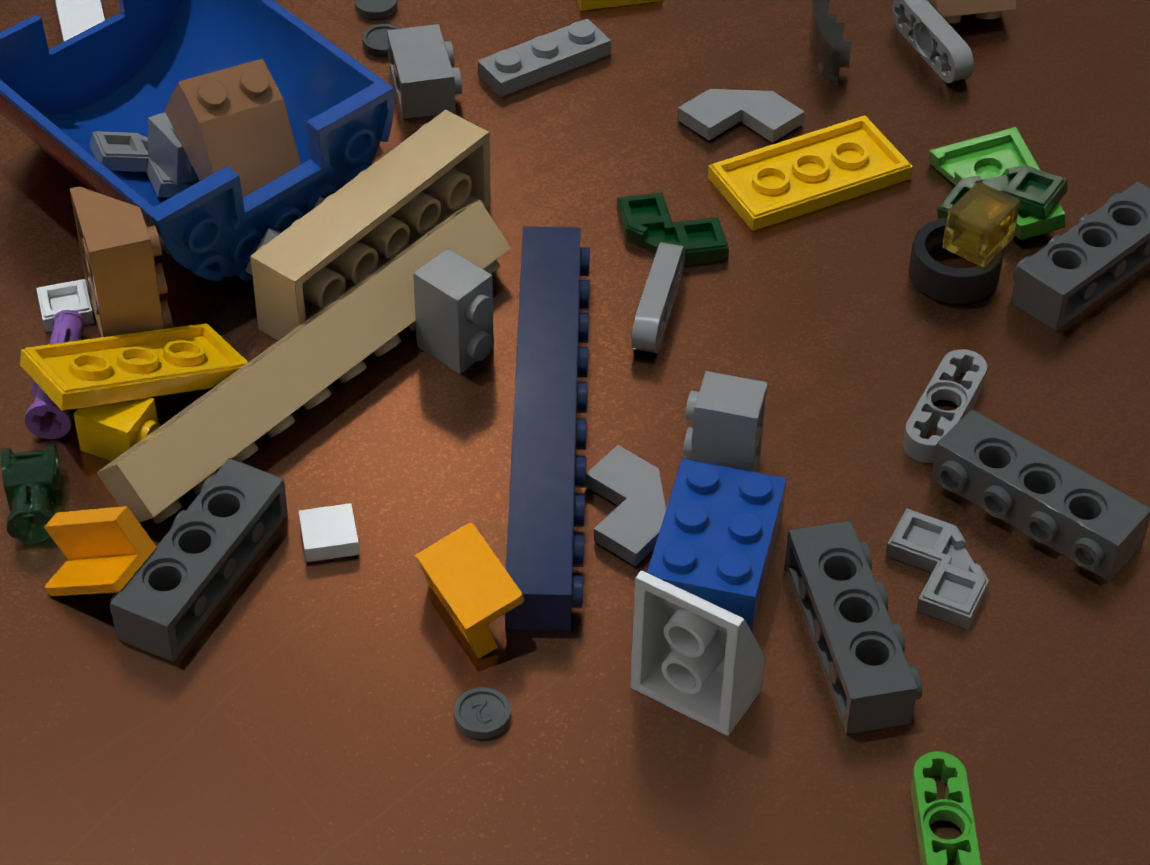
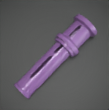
M61 310L56 313L49 344L81 340L86 323L84 317L74 310ZM33 380L31 394L34 402L29 406L25 414L27 429L34 435L44 439H57L65 436L71 429L72 416L70 411H61ZM46 411L51 412L48 424L44 423Z

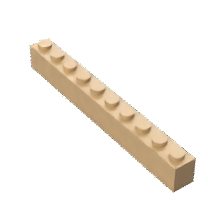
M481 200L454 212L97 472L98 476L120 507L128 506L138 522L151 518L155 524L164 521L182 507L178 501L181 496L189 490H192L194 495L200 493L206 479L211 475H215L217 473L216 470L223 466L228 458L238 462L244 461L259 449L255 441L265 433L272 438L295 422L291 415L302 405L306 410L315 407L332 394L328 386L339 379L341 383H345L365 370L367 366L363 359L371 353L379 357L401 342L397 335L406 327L410 331L416 330L413 273L449 248L490 274L500 267L496 259L510 250L511 247Z

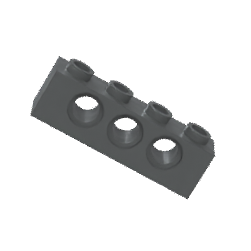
M1137 181L1122 193H1115L1105 205L1092 214H1085L1074 227L1062 235L1054 236L1047 246L1033 256L1024 257L1013 272V280L1015 282L1011 303L1057 331L1150 263V188Z
M972 409L937 442L931 475L932 480L1105 580L1110 581L1143 545L1150 520V508L977 411Z
M228 458L215 475L209 476L204 482L200 494L188 509L178 513L170 531L156 546L157 548L124 588L113 594L110 611L113 616L117 639L174 662L287 517L284 479Z
M851 520L788 530L785 569L845 734L911 724L915 701L922 697L921 677L915 665H908L904 655V635L899 623H892L887 612V592L882 581L875 582L871 572L872 558L867 542L859 541Z

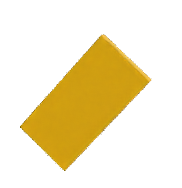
M863 115L708 165L707 178L752 231H756L910 180L912 178L913 166L868 117Z
M207 323L26 347L21 349L20 366L61 411L214 388L248 363L243 356Z

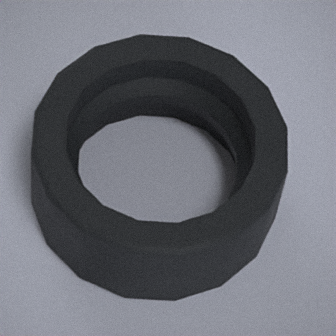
M941 218L929 222L917 231L912 243L909 263L911 281L923 294L934 300L950 304L974 303L985 299L996 289L1000 278L1004 249L1000 238L990 228L977 221L964 218ZM941 253H957L978 261L980 265L972 268H953L937 262L932 257Z

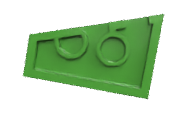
M1016 127L929 150L930 165L955 186L961 179L980 175L981 179L984 180L1007 175V169L1023 165L1040 170ZM1060 203L1056 205L1045 220L1002 206L994 216L997 221L1020 240L1065 228V212Z

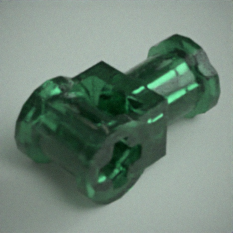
M50 443L43 450L13 452L11 448H2V479L9 510L12 511L7 517V532L12 538L18 539L23 543L45 541L50 535L44 526L54 516L50 511V507L58 506V490L61 489V472L56 443ZM31 516L35 517V528L31 527Z

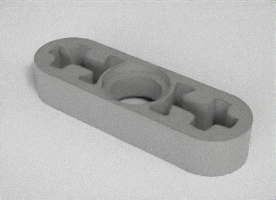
M893 0L892 17L896 28L944 82L952 83L972 76L974 59L970 47L927 0Z
M660 242L635 315L631 338L632 349L651 353L658 352L682 278L685 246Z
M958 349L944 356L906 423L903 448L909 457L922 463H934L937 442L973 409L984 388L987 373V362L980 354L967 349ZM961 373H966L961 384L954 382L955 377L960 376ZM948 400L955 403L958 408L951 411L941 410L934 406L933 402ZM930 426L936 428V435L925 439Z

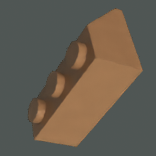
M80 186L69 188L89 300L100 336L107 337L173 328L167 301L160 302L159 298L160 294L167 293V284L162 265H154L153 257L162 255L156 226L146 227L141 209L138 206Z

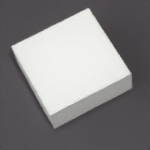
M85 279L36 288L45 332L53 330L54 317L61 310H74L84 317L85 325L94 324Z
M351 503L298 511L306 562L359 555V543Z

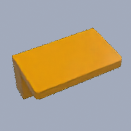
M128 506L57 512L44 528L66 556L67 561L44 588L50 596L119 592L157 547Z
M468 523L415 556L428 585L480 659L498 648L488 624L522 604L524 597L519 587L474 524Z

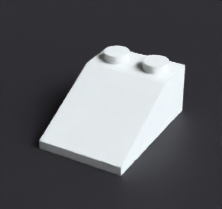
M641 570L635 577L630 688L729 736L761 692L765 660L763 650L744 618Z

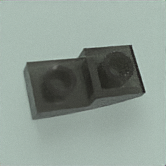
M812 0L809 43L812 57L818 70L827 82L838 85L840 67L849 68L852 42L843 41L845 23L836 22L837 14H828L829 0Z

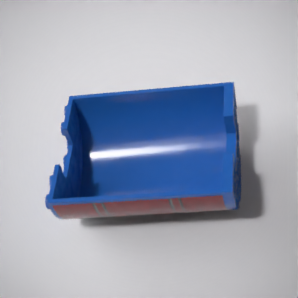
M118 0L119 14L48 49L42 18L37 14L0 32V114L91 191L140 207L146 227L156 226L161 250L195 275L208 280L220 282L223 277L238 276L243 281L253 279V276L245 270L251 260L250 256L257 250L268 228L282 233L293 222L310 212L319 197L327 198L329 195L334 194L354 179L361 171L370 167L380 141L388 142L395 104L394 87L274 0ZM263 58L284 99L301 165L245 197L242 196L240 176L228 166L171 198L158 197L146 172L110 171L94 157L90 148L92 132L95 131L139 133L148 138V117L165 112L164 109L179 81Z

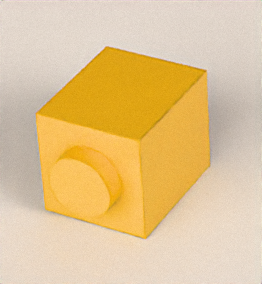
M153 398L78 408L73 414L80 451L109 461L115 460L161 426L158 422L155 399Z

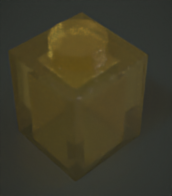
M978 181L948 210L942 248L984 268L1014 238L1020 200Z

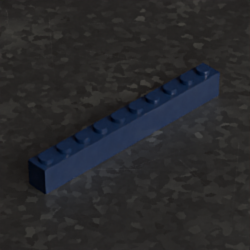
M523 226L506 571L521 590L524 602L505 613V629L571 631L572 608L582 609L583 576L572 575L573 567H583L584 535L573 534L574 527H584L585 495H574V489L585 488L586 456H575V450H586V419H576V413H587V383L577 382V377H587L588 347H578V343H588L589 313H579V309H589V280H580V276H589L590 247H580L581 228Z

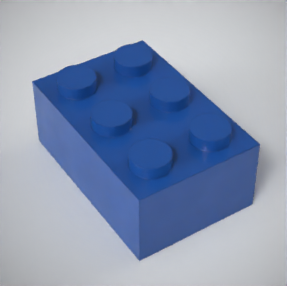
M681 459L647 573L744 618L753 633L782 524L787 478Z

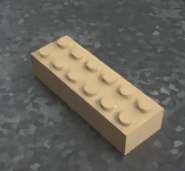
M444 110L398 146L393 147L386 155L366 170L361 171L354 179L334 194L329 195L322 203L302 218L293 222L290 227L270 242L261 246L250 256L258 329L275 340H280L454 212L478 200H481L485 208L490 206L489 131L448 110Z

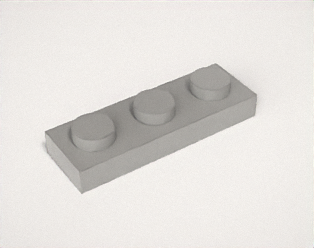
M587 18L478 60V75L500 97H503L610 55L611 40Z

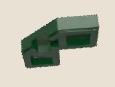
M1027 165L1007 169V175L982 180L980 175L961 179L937 208L938 219L964 218L987 226L1001 207L1005 206L1045 220L1067 193V179Z
M663 193L617 198V213L626 241L655 254L660 242L685 246L684 266L728 260L729 246L718 217L672 222Z

